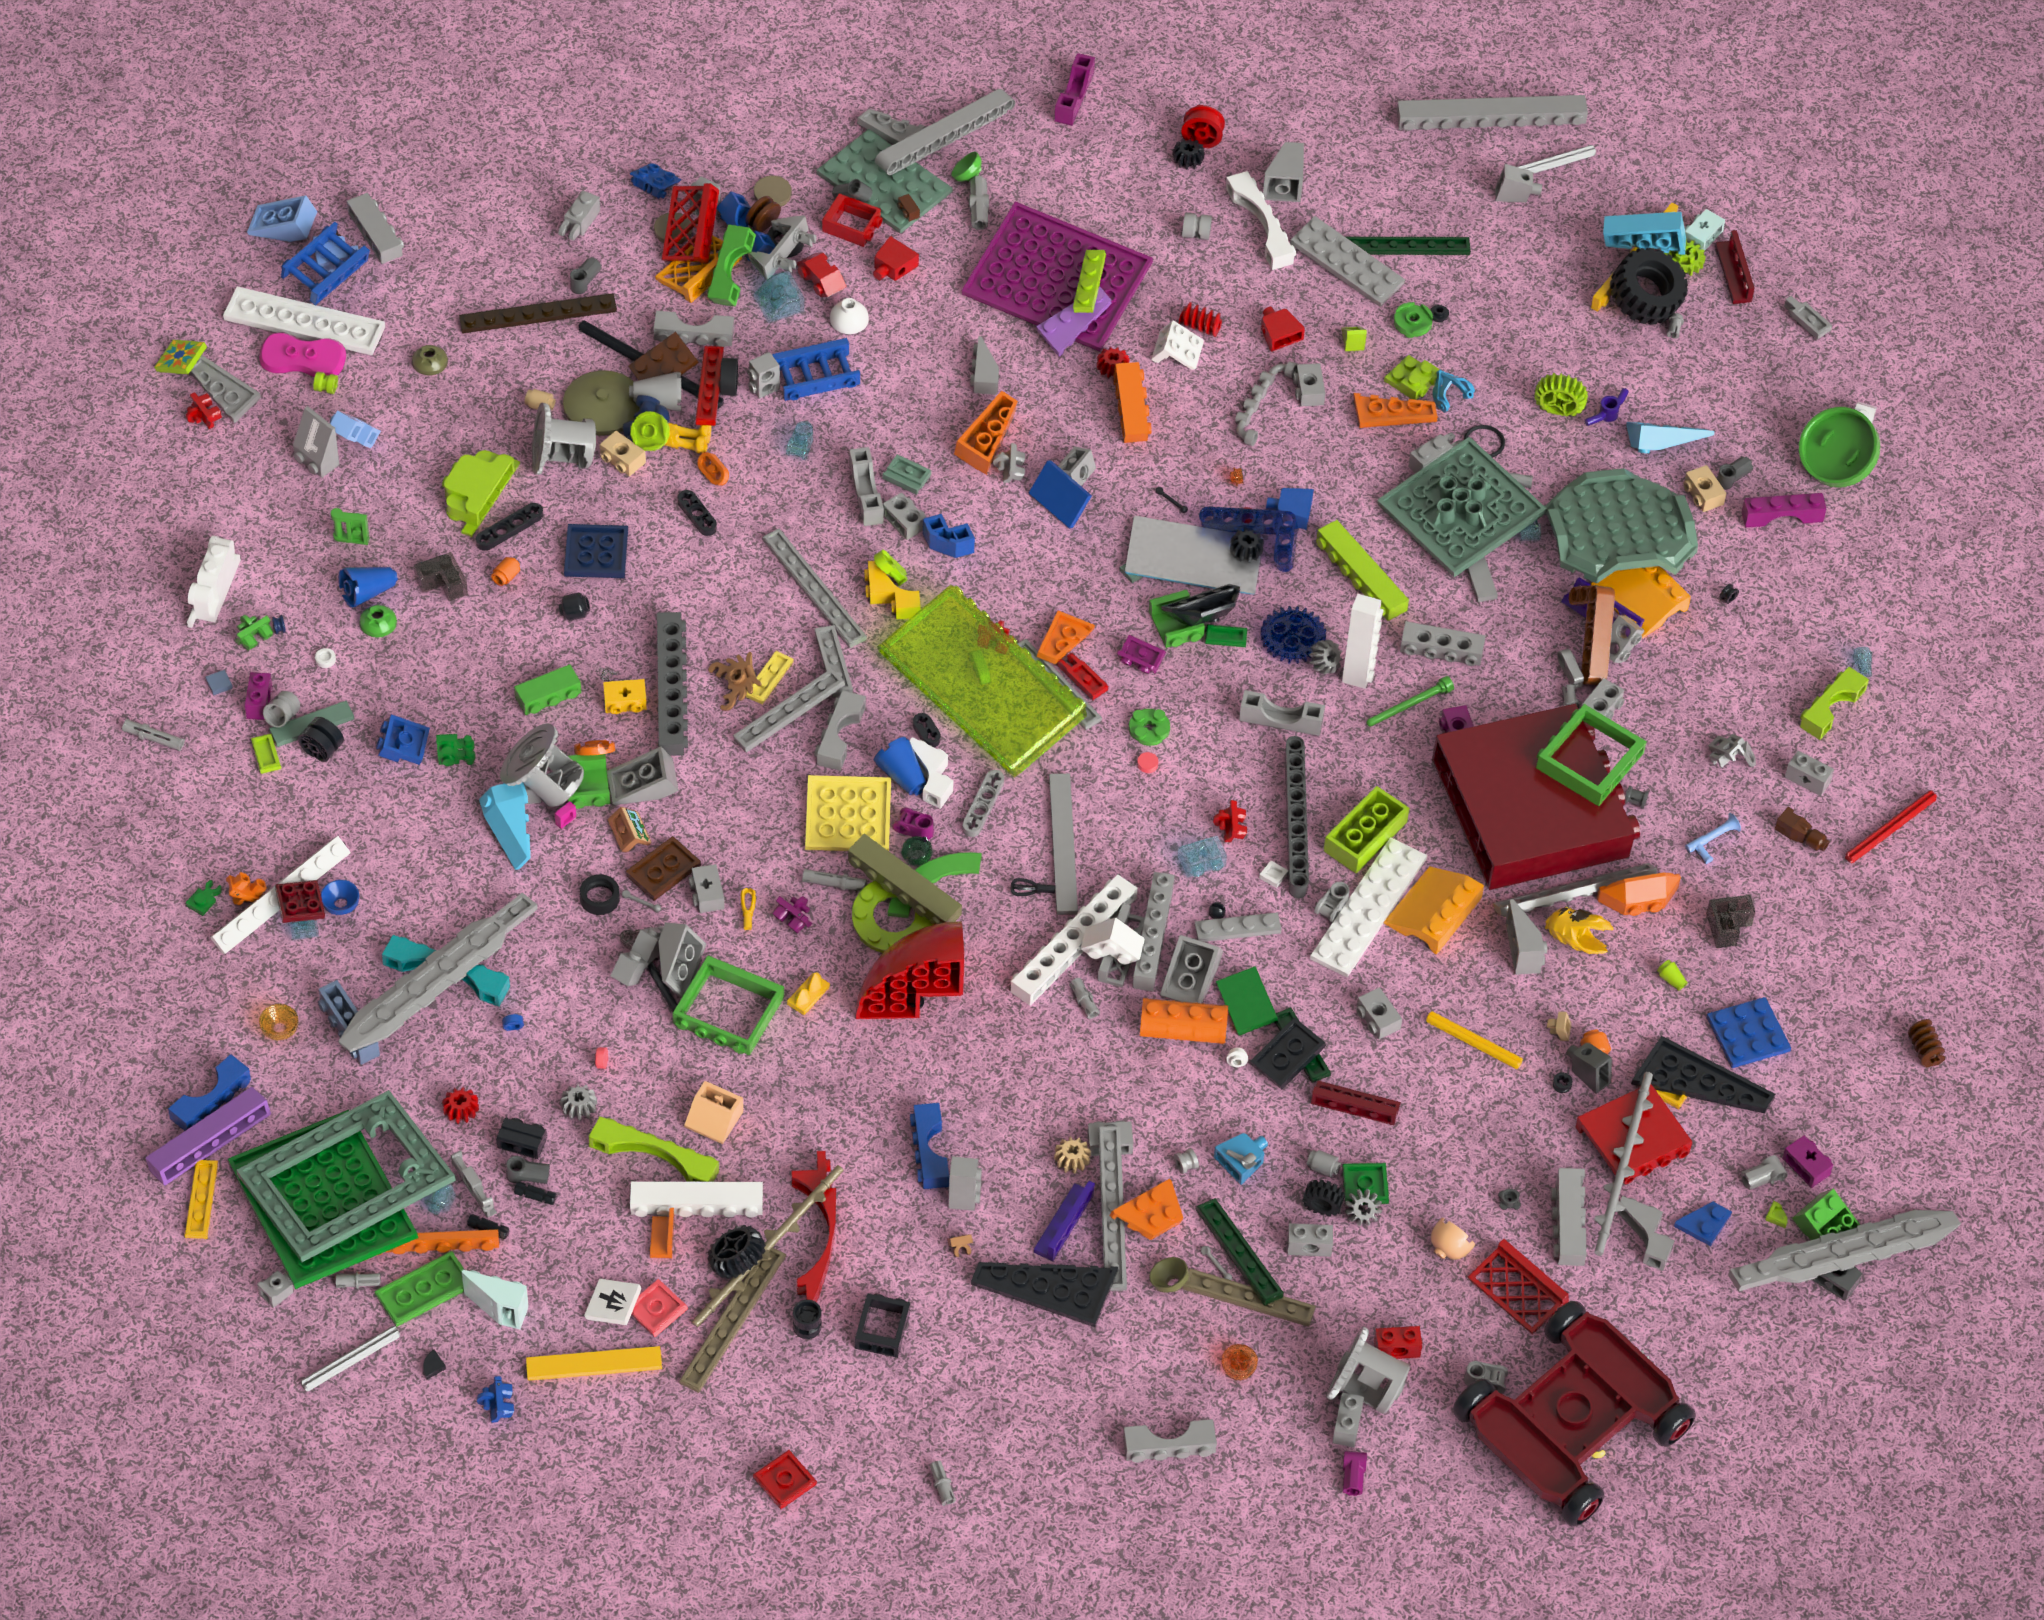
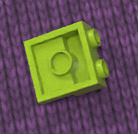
M1408 355L1384 377V381L1409 398L1417 400L1419 397L1426 395L1430 386L1435 385L1437 371L1440 369L1426 360L1421 363Z

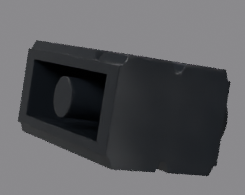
M504 1118L496 1138L497 1148L539 1159L547 1140V1131L539 1124L530 1125L523 1123L518 1118Z

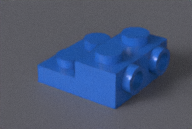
M391 714L387 721H383L380 728L383 737H379L376 749L379 750L378 756L395 762L403 759L420 765L423 760L430 728Z

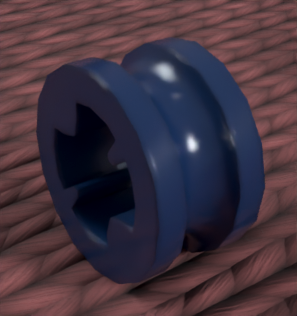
M279 615L278 618L273 616L272 623L275 634L277 635L280 631L286 633L283 616Z

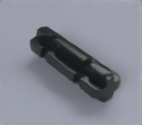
M517 1182L514 1188L516 1195L523 1196L524 1194L526 1198L540 1202L544 1200L546 1204L554 1205L557 1198L555 1192H545V1189L532 1185L526 1186L522 1182Z
M474 1214L469 1216L467 1220L469 1227L474 1229L478 1227V1230H498L499 1238H507L509 1227L504 1225L498 1226L499 1223L485 1218L479 1219L480 1216Z

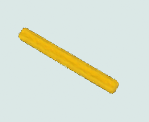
M1433 1011L1428 1014L1427 1023L1515 1069L1521 1066L1523 1059L1518 1055Z

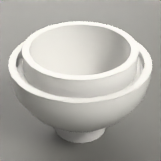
M846 298L838 302L830 313L832 327L844 334H855L862 331L869 321L865 306L852 298Z

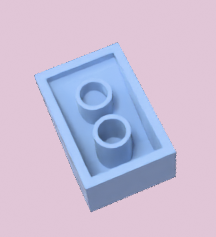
M306 195L257 205L247 233L252 236L288 242L304 240L309 235L317 210Z

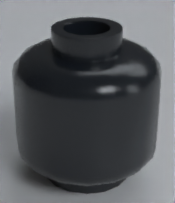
M577 592L562 597L559 611L561 616L565 615L567 620H577L587 616V612L590 611V604L587 596Z

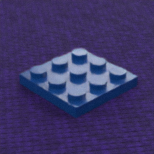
M1766 997L1707 1013L1706 1018L1731 1068L1791 1051V1046Z

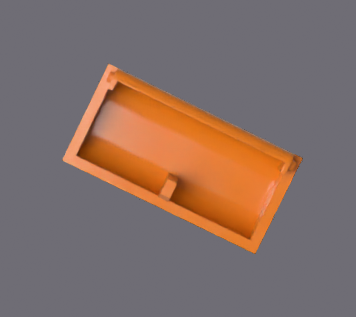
M1143 998L1140 1036L1225 1044L1228 1005Z

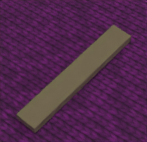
M1189 1268V1278L1182 1288L1183 1290L1307 1327L1310 1326L1316 1309L1315 1305L1285 1296L1264 1306L1251 1286Z

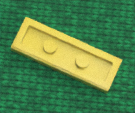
M775 651L756 677L762 685L753 684V693L749 694L747 691L746 697L763 705L793 664L794 659Z

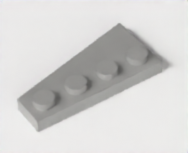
M201 355L190 371V374L234 424L261 398L259 392L203 355Z

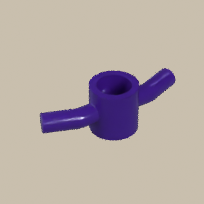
M1622 388L1618 397H1603L1599 413L1584 419L1586 426L1602 420L1605 422L1615 421L1618 418L1620 405L1623 404L1629 393L1628 389Z

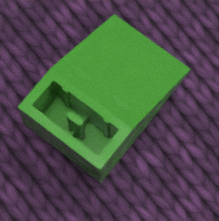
M1834 1188L1821 1192L1792 1217L1800 1230L1811 1240L1818 1239L1820 1236L1829 1233L1836 1234L1851 1230L1860 1225Z

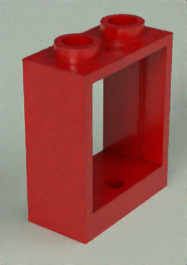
M839 193L822 219V232L864 247L867 241L872 240L874 230L881 226V209ZM843 212L868 220L869 223L863 232L837 223Z

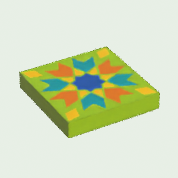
M172 340L154 368L157 372L189 374L207 346L205 342Z

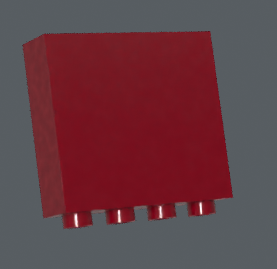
M1576 703L1436 735L1432 761L1489 890L1629 858L1633 841L1640 838V826L1636 816L1633 814L1627 816L1623 808L1625 805V794L1620 783L1597 806L1536 769L1538 762L1536 756L1538 752L1548 746V742L1553 735L1557 736L1564 722L1568 723L1570 721L1572 713L1578 709ZM1584 721L1577 726L1551 756V758L1597 786L1610 772V761L1604 749L1597 751L1593 742L1595 740V728Z

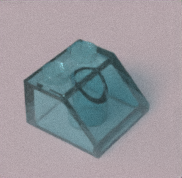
M789 271L772 275L753 294L768 323L804 312V296Z

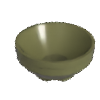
M435 345L420 347L414 352L412 357L413 368L423 375L439 374L448 364L446 352ZM427 351H432L435 353V355L432 357H426L424 356V353Z
M1168 1257L1153 1266L1149 1279L1157 1291L1164 1293L1176 1292L1187 1282L1189 1269L1183 1259ZM1179 1279L1176 1284L1168 1285L1170 1280Z

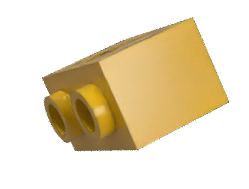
M644 679L603 682L606 713L619 714L627 711L638 713L642 710H647Z

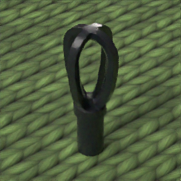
M1015 878L1011 882L1010 890L1015 896H1030L1035 893L1055 894V885H1045L1025 878ZM1017 881H1020V882H1026V883H1029V884H1032V885H1022V884H1015V883H1016ZM1014 889H1017V890H1033V891L1024 892V893H1017V892H1015Z

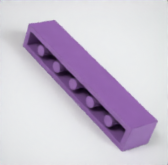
M250 1087L147 1156L145 1159L150 1172L164 1186L194 1167L198 1161L206 1159L270 1116L271 1112L267 1100L257 1090Z

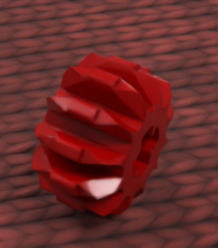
M1110 346L1108 350L1103 349L1097 356V370H1100L1101 376L1107 374L1109 379L1111 376H1114L1116 364L1130 362L1129 356L1126 355L1125 350L1120 351L1119 347L1112 349Z
M454 1087L453 1093L447 1092L446 1098L442 1101L443 1113L445 1116H448L449 1121L456 1118L457 1124L460 1123L461 1119L468 1123V1117L475 1119L476 1112L479 1110L477 1095L473 1094L472 1089L465 1091L464 1087L459 1091Z

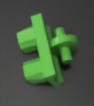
M246 615L241 616V624L237 626L241 632L237 633L235 642L237 645L242 644L249 651L258 644L253 637L257 633L263 641L273 635V631L269 625V617L265 616L257 621L255 616L251 618Z

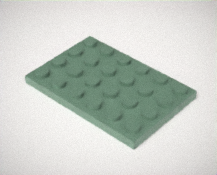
M868 129L819 167L816 173L834 187L848 184L854 179H858L872 189V196L864 203L880 208L882 221L901 234L918 219L909 222L903 216V212L897 207L898 197L909 194L920 209L921 218L951 194L953 188L917 162L892 175H888L875 163V158L881 151L892 145Z

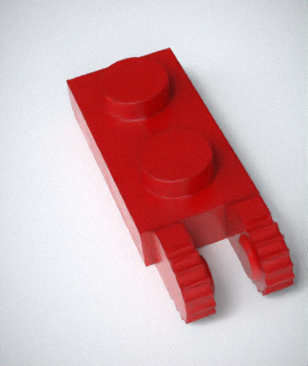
M1073 653L1067 655L1068 661L1073 665L1072 667L1062 659L1058 661V667L1091 700L1108 691V684Z

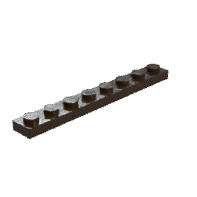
M614 293L461 314L459 315L462 334L613 313L617 312Z

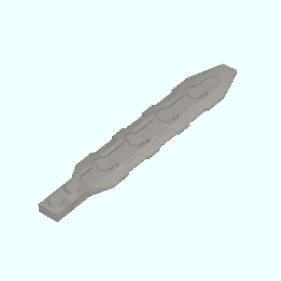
M521 893L493 916L471 922L457 933L453 940L440 950L434 951L426 958V961L412 972L405 974L394 983L395 985L384 994L361 1008L351 1020L338 1043L347 1051L352 1052L388 1038L403 1026L407 1019L421 1008H426L440 993L452 984L459 982L466 976L468 971L482 960H487L502 948L507 933L537 910V904L524 893Z
M1912 1210L1894 1215L1893 1218L1876 1223L1869 1222L1858 1225L1857 1228L1836 1234L1829 1233L1815 1240L1779 1247L1768 1259L1730 1269L1728 1276L1738 1292L1775 1281L1801 1283L1815 1279L1822 1274L1837 1270H1847L1861 1263L1872 1260L1879 1261L1890 1258L1893 1254L1935 1245L1958 1228L1961 1223L1953 1211Z

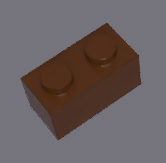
M909 194L898 197L897 207L903 212V216L909 222L920 218V209Z

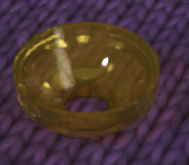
M274 1004L267 1007L259 1018V1026L262 1033L272 1040H284L291 1037L296 1032L299 1023L297 1012L285 1004ZM282 1023L286 1025V1029L283 1032H276L273 1029L274 1026Z

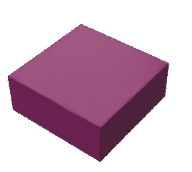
M570 801L555 812V824L560 829L576 818V806Z

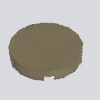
M779 176L761 178L754 186L755 200L757 201L763 196H769L782 207L791 199V185L787 180Z
M676 212L674 218L678 220L683 214ZM669 213L659 216L654 224L655 236L662 243L665 241ZM687 217L680 226L685 229L691 221ZM678 227L672 231L673 239L681 233ZM692 229L687 233L689 237L692 235ZM684 236L677 244H682L688 239Z

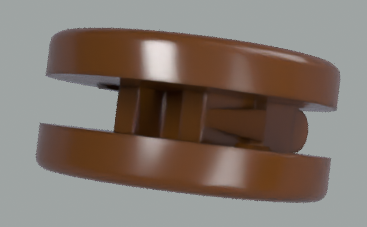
M769 196L761 197L749 209L745 219L746 224L753 227L755 231L764 232L772 225V220L778 219L781 206Z

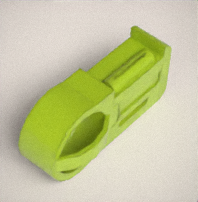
M882 549L874 555L877 567L886 574H889L899 586L908 580L905 576L907 575L906 570L886 550Z

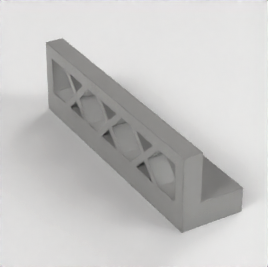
M1122 903L1117 919L1127 925L1128 920L1140 922L1139 927L1133 929V931L1141 936L1145 917L1130 914L1131 905ZM1104 956L1098 972V981L1123 987L1131 963L1126 965L1118 964L1113 956ZM1118 969L1121 974L1120 980L1108 977L1110 972Z

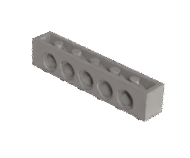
M1154 872L1142 931V937L1145 940L1140 960L1136 961L1134 971V989L1154 992L1175 875Z

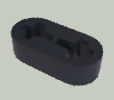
M926 713L916 714L913 718L915 732L922 741L932 747H937L941 741V734L935 723ZM919 721L926 722L925 728ZM928 733L931 735L932 738L935 737V740L928 738Z

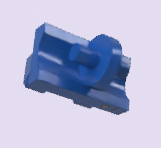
M495 1376L494 1383L489 1385V1387L483 1388V1393L478 1394L476 1398L477 1403L484 1406V1410L490 1409L491 1423L498 1422L500 1418H511L514 1413V1404L503 1402V1398H511L513 1392L512 1384L503 1383L502 1377Z

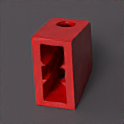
M890 236L874 257V268L876 270L873 271V275L879 281L885 276L896 281L919 266V254Z
M1270 306L1263 310L1264 316L1261 320V331L1271 352L1304 340L1305 327L1287 309L1275 312Z

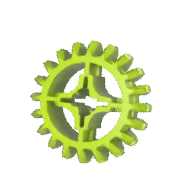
M1553 373L1552 376L1547 374L1545 378L1542 377L1535 388L1534 399H1536V404L1540 405V409L1546 410L1547 413L1566 417L1568 415L1576 416L1586 406L1588 392L1586 387L1582 385V382L1577 381V377L1571 378L1570 375L1564 376L1562 373L1560 375Z

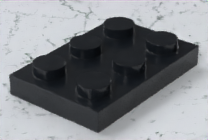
M1294 1017L1250 1062L1253 1067L1282 1090L1326 1047V1043Z

